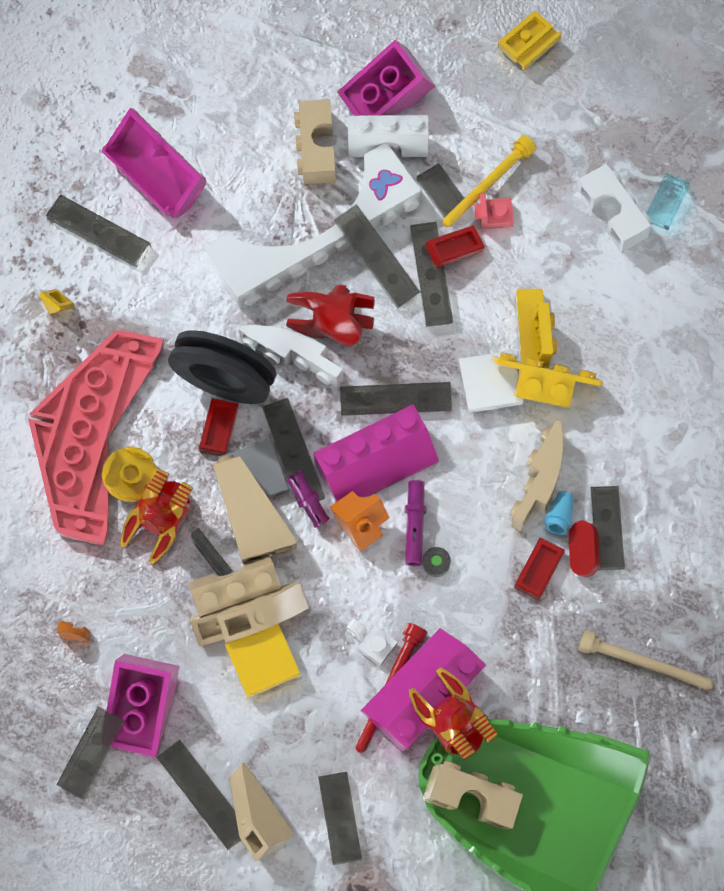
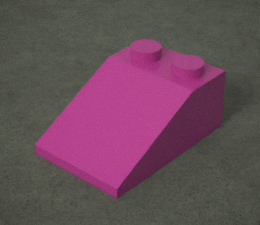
M394 40L340 88L337 93L354 116L396 115L416 104L436 85L410 50L397 40Z
M123 654L116 659L101 745L157 757L175 695L180 666Z

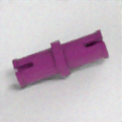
M300 470L295 472V476L293 474L290 475L286 481L298 498L297 504L300 508H304L314 528L321 526V522L325 524L330 517L318 501L319 495L316 491H312Z

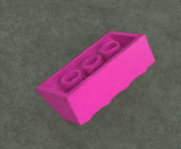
M414 404L313 452L314 464L335 503L352 491L359 497H369L439 462L428 430Z
M441 628L360 710L401 752L408 749L428 728L415 713L408 691L414 688L434 708L440 701L449 696L447 689L436 674L437 669L441 667L447 670L467 687L486 667V664L467 645Z

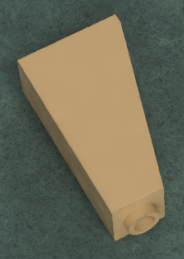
M233 455L219 458L217 460L218 463L213 464V468L242 564L266 555L272 557L297 549L295 537L240 456L234 458Z

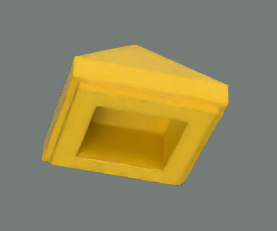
M58 289L40 292L39 294L49 315L74 308L75 306L74 302Z

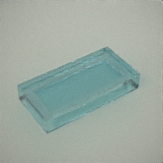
M669 173L665 174L646 212L652 224L669 230L687 194L690 182Z

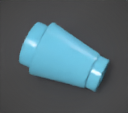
M566 491L558 492L557 497L544 518L545 528L550 533L564 535L571 528L574 499L571 493Z

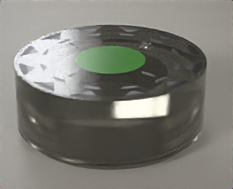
M433 547L424 553L422 566L428 575L440 577L449 571L451 558L445 549Z

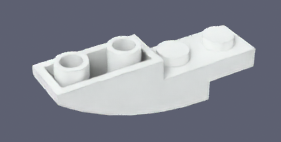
M242 325L239 329L242 344L264 354V357L271 364H280L286 368L291 360H293V363L303 371L310 370L316 374V378L326 385L331 383L338 387L343 381V369L326 359V346L297 332L272 326Z

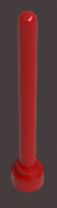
M413 623L406 624L402 633L404 635L402 639L404 644L385 684L405 665L414 648L424 642L428 634L425 629ZM369 719L355 746L359 753L366 751L377 728Z

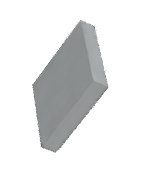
M271 440L218 457L219 459L227 455H233L234 458L240 456L268 499L289 492Z

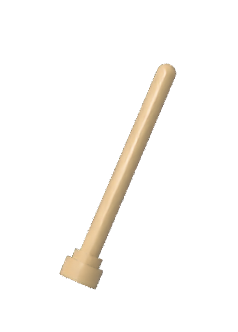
M587 629L583 632L577 651L588 655L589 652L595 654L597 651L705 690H710L714 686V682L709 678L600 640V637L595 636V632Z

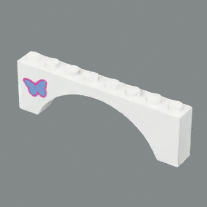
M387 142L364 154V178L354 204L339 222L324 233L301 243L271 247L245 243L226 234L203 247L205 258L238 308L244 305L249 306L254 304L261 295L268 291L274 292L279 289L285 281L300 277L306 269L314 264L320 265L324 263L333 253L346 250L357 239H364L370 236L374 229L381 225H389L398 215L405 211L411 212L416 209L419 203H421V189Z

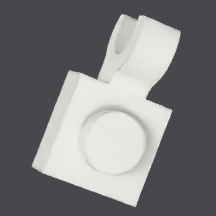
M354 618L346 627V632L361 642L357 650L378 666L383 664L398 643L376 625L368 631Z

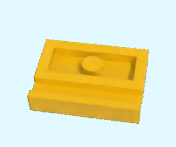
M534 10L498 41V48L513 62L522 66L521 69L525 71L561 40L562 34L555 31L553 26Z

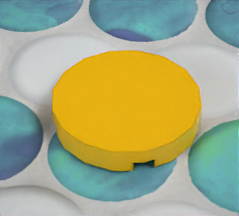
M132 446L114 451L103 465L102 478L104 486L112 496L120 501L129 503L140 501L145 485L150 483L157 471L153 458L141 448Z

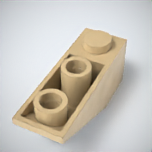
M245 762L241 763L230 776L229 782L239 837L257 862L280 850L292 838L294 833L287 821L284 820L274 806L271 798L256 780L255 775L249 770Z

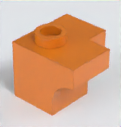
M352 491L330 506L339 526L347 533L360 552L383 536L379 526L390 518L382 500L376 494L369 497H359Z

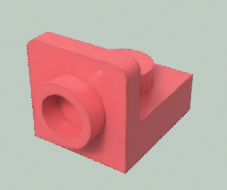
M480 194L479 203L474 204L475 219H480L481 229L514 226L511 198L486 200L485 194Z

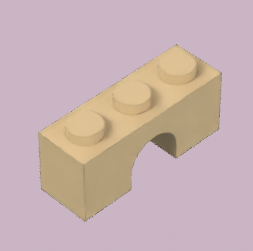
M330 99L299 101V112H294L295 128H300L301 135H295L296 151H302V159H297L298 175H303L304 185L336 183L334 147H320L314 143L319 137L333 135Z
M269 555L242 564L241 569L231 574L216 576L213 573L188 582L199 617L281 589Z
M447 761L433 766L423 801L447 810H453L458 808L462 795L465 792H469L475 795L480 803L477 821L501 830L513 829L523 794L515 792L513 785L504 782H498V785L487 781L488 777L478 772L467 774L460 771L461 767Z

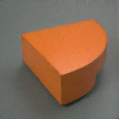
M58 622L57 633L61 639L89 642L91 632L86 627L73 628V623Z

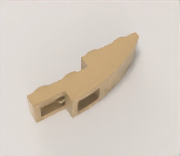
M558 420L555 421L552 428L549 426L545 428L540 438V441L543 442L539 450L533 449L527 460V464L530 465L528 475L531 477L523 490L526 495L522 502L518 500L515 502L510 512V516H512L511 526L519 531H522L534 508L545 513L554 494L563 454L562 424Z
M301 581L283 585L279 590L200 617L199 615L192 616L190 623L199 647L223 639L227 643L270 628L307 610L309 604Z

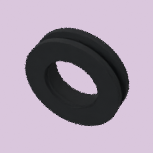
M188 330L179 333L175 341V348L168 357V363L172 370L188 383L207 393L238 403L260 404L265 402L270 393V386L274 383L277 376L273 365L253 349L230 338L205 331Z

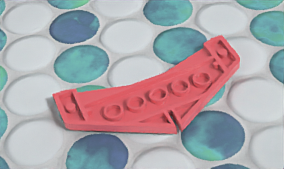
M125 330L114 331L30 412L33 418L54 422L51 424L28 418L53 526L60 536L105 546L109 534V491L104 486L102 471L103 465L109 457V436L159 360L165 344L164 339Z

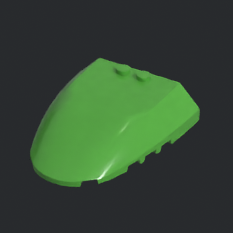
M488 719L498 736L489 743L483 738L480 749L465 760L460 755L446 752L438 737L430 743L420 763L418 774L419 788L423 797L433 766L443 764L444 761L459 765L461 767L460 771L471 774V772L484 774L488 777L487 781L498 785V782H504L513 785L515 792L523 794L513 829L501 830L477 821L480 803L472 793L465 792L460 799L458 808L453 810H447L425 801L426 807L432 816L473 856L521 891H598L642 794L651 759L648 751L590 732L584 734L568 730L562 726L554 728L541 726L536 722L525 724L502 719Z

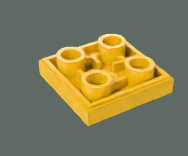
M279 624L225 644L247 699L301 676Z

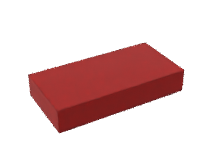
M474 225L428 240L425 244L436 268L481 253L485 249Z
M211 398L199 445V452L216 456L227 454L239 409L238 403Z
M540 537L514 588L540 600L565 553V549Z

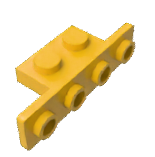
M517 289L515 294L521 362H527V358L543 361L544 367H549L553 354L557 353V340L552 338L551 331L555 327L554 312H550L549 303H544L542 289Z
M503 352L500 353V357L492 355L491 359L495 364L520 369L514 396L569 408L576 381L601 387L603 384L602 380L596 378L597 373L587 370H580V374L569 372L570 367L554 364L553 368L544 367L543 361L527 358V362H521L516 360V355Z

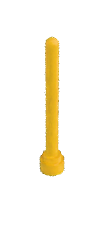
M521 135L514 142L512 152L443 219V225L451 227L479 199L480 194H485L519 159L529 158L537 150L533 140L526 135Z

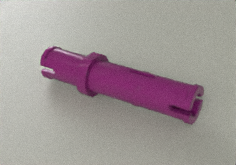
M411 480L408 482L407 505L404 506V512L407 514L405 565L407 566L422 565L423 523L427 507L424 505L425 482L421 480ZM414 532L416 533V540H415V541H413V533H414Z

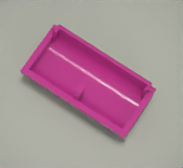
M129 108L107 144L102 148V153L165 215H170L172 218L180 217L186 213L206 186V178L133 108Z

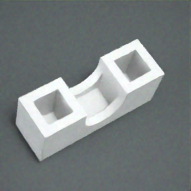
M428 115L348 116L349 157H364V154L385 142H392L400 146L402 157H428Z
M605 164L579 179L577 191L591 211L601 206H610L618 212L617 216L609 220L607 233L621 253L649 237L651 228L650 218L644 211L641 212L633 194L630 191L626 192L621 185V179L616 171H611L608 165Z

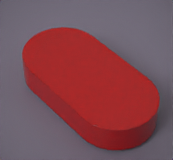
M581 520L574 523L569 530L570 567L575 574L587 578L593 576L599 569V538L597 528L593 524Z

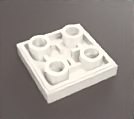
M513 350L503 352L514 355ZM501 352L459 359L458 363L468 413L523 405V398L514 396L518 379L517 368L495 364L491 361L492 355L500 357Z

